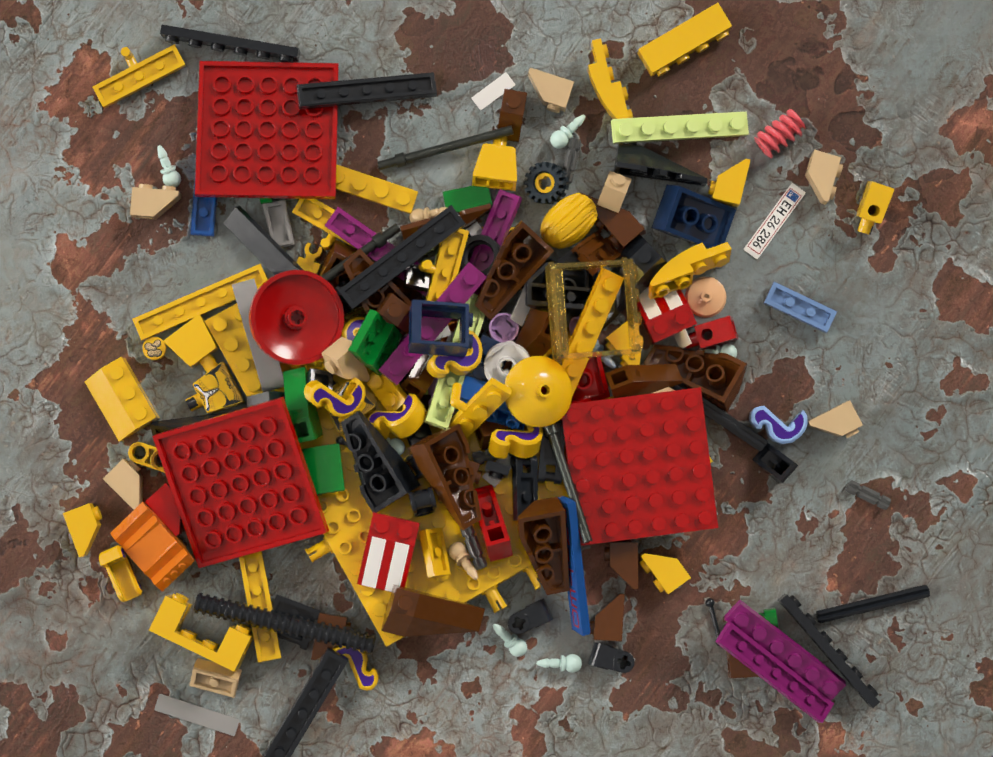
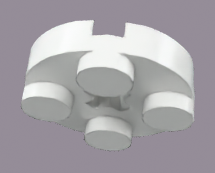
M513 341L498 343L487 352L484 359L485 376L488 381L494 378L504 384L509 370L501 368L503 361H512L513 367L522 359L530 356L522 346Z

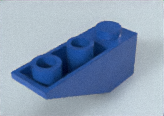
M465 376L460 400L467 403L487 382ZM506 402L486 419L488 422H495L512 429L523 431L525 424L518 421L511 414Z

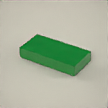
M468 186L443 192L445 207L452 205L457 213L486 204L492 206L490 191L487 187Z

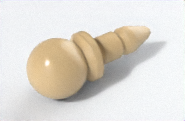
M428 207L424 208V210L414 209L409 216L410 222L414 223L428 218L432 220L448 207L430 210Z
M461 542L451 544L448 550L449 556L456 561L458 566L462 565L470 577L477 580L478 574L470 561L471 556L467 553L466 546Z

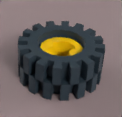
M542 162L536 163L535 167L531 166L529 168L530 173H526L527 181H524V185H527L525 192L529 193L528 197L530 199H534V202L541 204H554V202H559L561 197H565L566 193L564 191L569 188V186H566V182H569V179L565 177L567 173L562 170L561 166ZM549 177L551 186L543 189L541 187L542 180H546Z

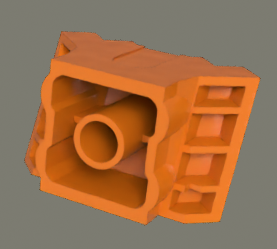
M144 502L138 505L110 533L114 540L122 546L127 555L162 592L195 561L179 536L176 537Z

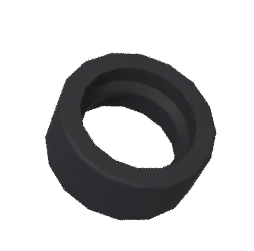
M481 234L471 236L467 239L460 268L463 269L468 263L469 254L473 248L478 245H487L494 253L491 265L481 271L487 277L501 247L489 236Z

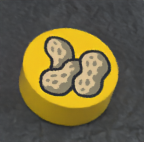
M150 337L145 340L142 349L147 358L159 360L165 356L167 346L161 338Z

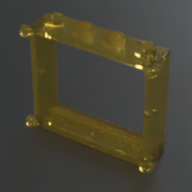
M622 257L621 260L558 264H554V261L548 262V265L545 266L552 359L562 365V360L629 356V360H635V355L640 354L641 349H643V337L639 335L641 314L637 312L639 290L635 288L637 268L633 264V259ZM623 267L630 349L569 353L562 270Z

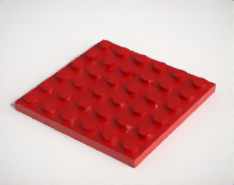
M199 61L195 197L336 199L338 106L299 109L296 85L339 81V63Z
M701 387L570 404L568 411L562 417L567 465L593 540L583 543L579 531L581 546L718 528Z
M284 397L152 436L198 568L325 534L329 531Z

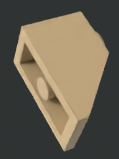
M530 68L528 77L542 104L547 106L546 109L549 111L560 113L561 110L565 112L574 81Z
M610 171L597 205L619 213L632 179Z
M340 337L322 352L325 361L324 366L329 373L346 379H353L355 377L360 381L368 382L370 380L366 366L348 350L353 341Z
M849 400L809 420L807 426L838 437L845 435L846 438L857 434L859 432L858 428L863 424Z
M122 459L103 480L134 510L143 502V476L138 472L141 468L131 460L128 462L126 459Z

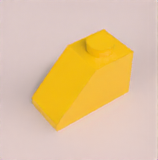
M745 159L721 173L715 181L711 180L708 194L712 195V200L733 207L740 205L750 159Z
M88 503L63 513L79 557L88 555L101 527L99 520L102 519V515L98 506L94 507L93 503Z

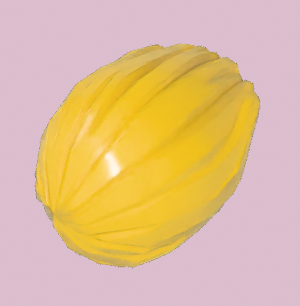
M580 193L569 195L560 200L543 218L540 226L543 241L557 249L568 248L579 242L589 233L597 220L598 214L595 203L589 197Z

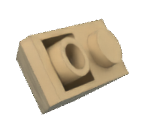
M814 150L811 153L805 176L820 203L825 205L829 202V199L833 200L837 187L833 186L835 177H840L843 165L840 164L841 157Z
M139 184V188L132 187L130 215L133 218L156 220L181 199L182 194L176 191V187L162 186V189H153V185Z

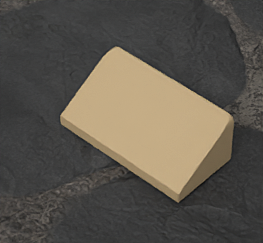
M198 658L193 667L190 686L235 698L242 670L232 671L215 662Z

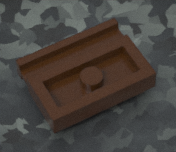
M601 230L596 231L571 250L573 253L577 252L580 256L578 259L592 276L621 255L607 237L603 238L601 236Z

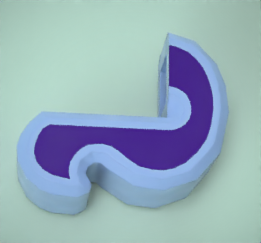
M765 406L756 407L749 414V422L753 428L759 430L764 425L767 436L773 442L780 445L797 440L805 432L808 425V418L804 410L800 411L788 426Z

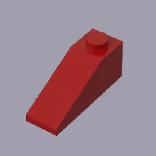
M490 484L476 488L482 518L478 523L490 562L513 556L511 541L493 485Z

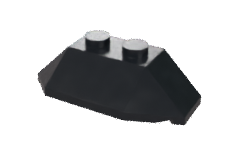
M546 262L526 281L525 305L548 313L581 315L598 273L592 276L582 265ZM615 301L609 313L615 312Z

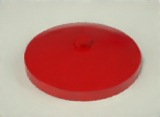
M289 270L270 277L256 291L250 305L249 325L257 345L272 359L289 365L309 364L323 358L322 352L340 338L344 326V309L338 293L327 280L309 271Z

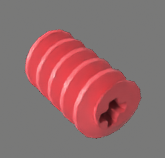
M792 109L787 110V116L782 114L779 117V121L774 120L772 127L767 125L764 128L765 133L759 131L757 133L758 139L754 137L761 151L771 159L773 158L771 150L780 153V144L785 148L788 147L786 139L794 142L793 134L796 133L801 137L803 135L801 128L806 129L801 118Z

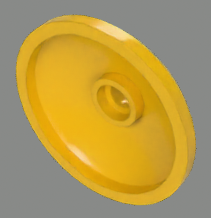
M532 356L522 359L511 368L505 379L504 384L512 388L511 396L505 401L511 414L527 426L546 427L558 422L570 407L572 400L571 380L565 369L551 358ZM542 386L547 389L545 395L541 392Z

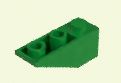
M306 366L284 371L285 403L298 441L302 443L315 440L322 436L323 432L316 406L310 403L304 395V388L307 384Z

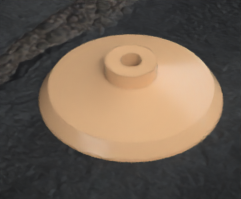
M699 277L693 280L692 285L687 287L685 298L693 314L702 318H710L719 314L726 304V291L723 285L715 278Z

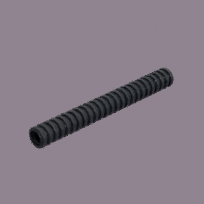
M199 593L194 605V611L197 614L202 612V615H206L207 613L210 617L216 615L218 619L223 617V620L231 619V622L237 620L239 624L245 622L247 626L249 624H252V627L258 625L260 629L266 627L269 631L270 629H274V632L279 630L281 634L287 632L290 636L295 634V637H299L300 635L303 636V639L310 638L311 641L317 639L319 643L324 641V644H328L329 642L332 646L338 644L340 648L346 646V649L353 648V651L359 649L361 653L367 651V654H371L375 645L376 636L373 633L372 635H368V632L363 634L361 630L355 632L352 628L346 630L347 627L342 629L339 628V625H336V627L332 626L331 623L325 625V622L318 623V620L312 622L310 618L304 620L302 616L300 618H296V615L291 617L289 613L283 615L281 611L275 613V610H271L270 612L268 608L262 610L259 606L253 608L251 604L246 606V603H242L241 605L238 601L232 603L230 599L225 601V598L217 599V596L211 598L209 594L203 596V593Z

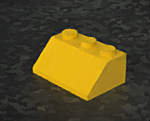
M120 357L99 369L85 381L119 442L150 425L151 422L160 419L126 358Z

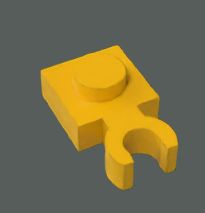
M307 243L305 246L306 257H298L296 263L303 270L318 275L321 264L315 261L322 255L323 248L319 247L317 253L312 254L310 253L311 243Z

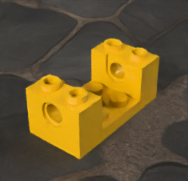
M180 593L165 596L149 631L227 669L236 671L240 668L254 639L253 633H251L252 628L244 624L230 626L220 647L217 648L218 643L207 638L202 641L196 638L198 634L187 628L180 630L193 605L188 602L189 598Z

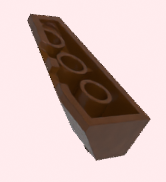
M359 248L342 265L351 281L374 264V262ZM391 281L364 301L362 306L366 315L370 309L376 311L388 293H392L409 306H411V301ZM397 328L399 332L404 336L405 333L401 331L399 328Z
M455 424L432 434L410 446L409 449L419 470L460 529L465 530L480 521L482 518L478 494L474 489L472 481L474 471L473 467H470L468 457L470 447L460 424Z
M393 585L381 631L403 637L479 632L485 608Z

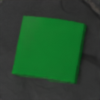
M370 309L348 350L366 367L381 376L382 373L378 370L395 351L403 335L395 325L387 323L377 311Z
M339 443L302 449L317 496L345 491Z

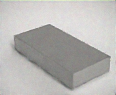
M286 200L263 204L269 236L281 248L294 246L295 242Z

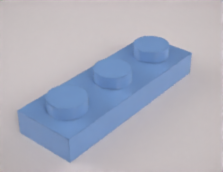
M773 282L764 300V304L824 333L828 332L837 311L776 282Z

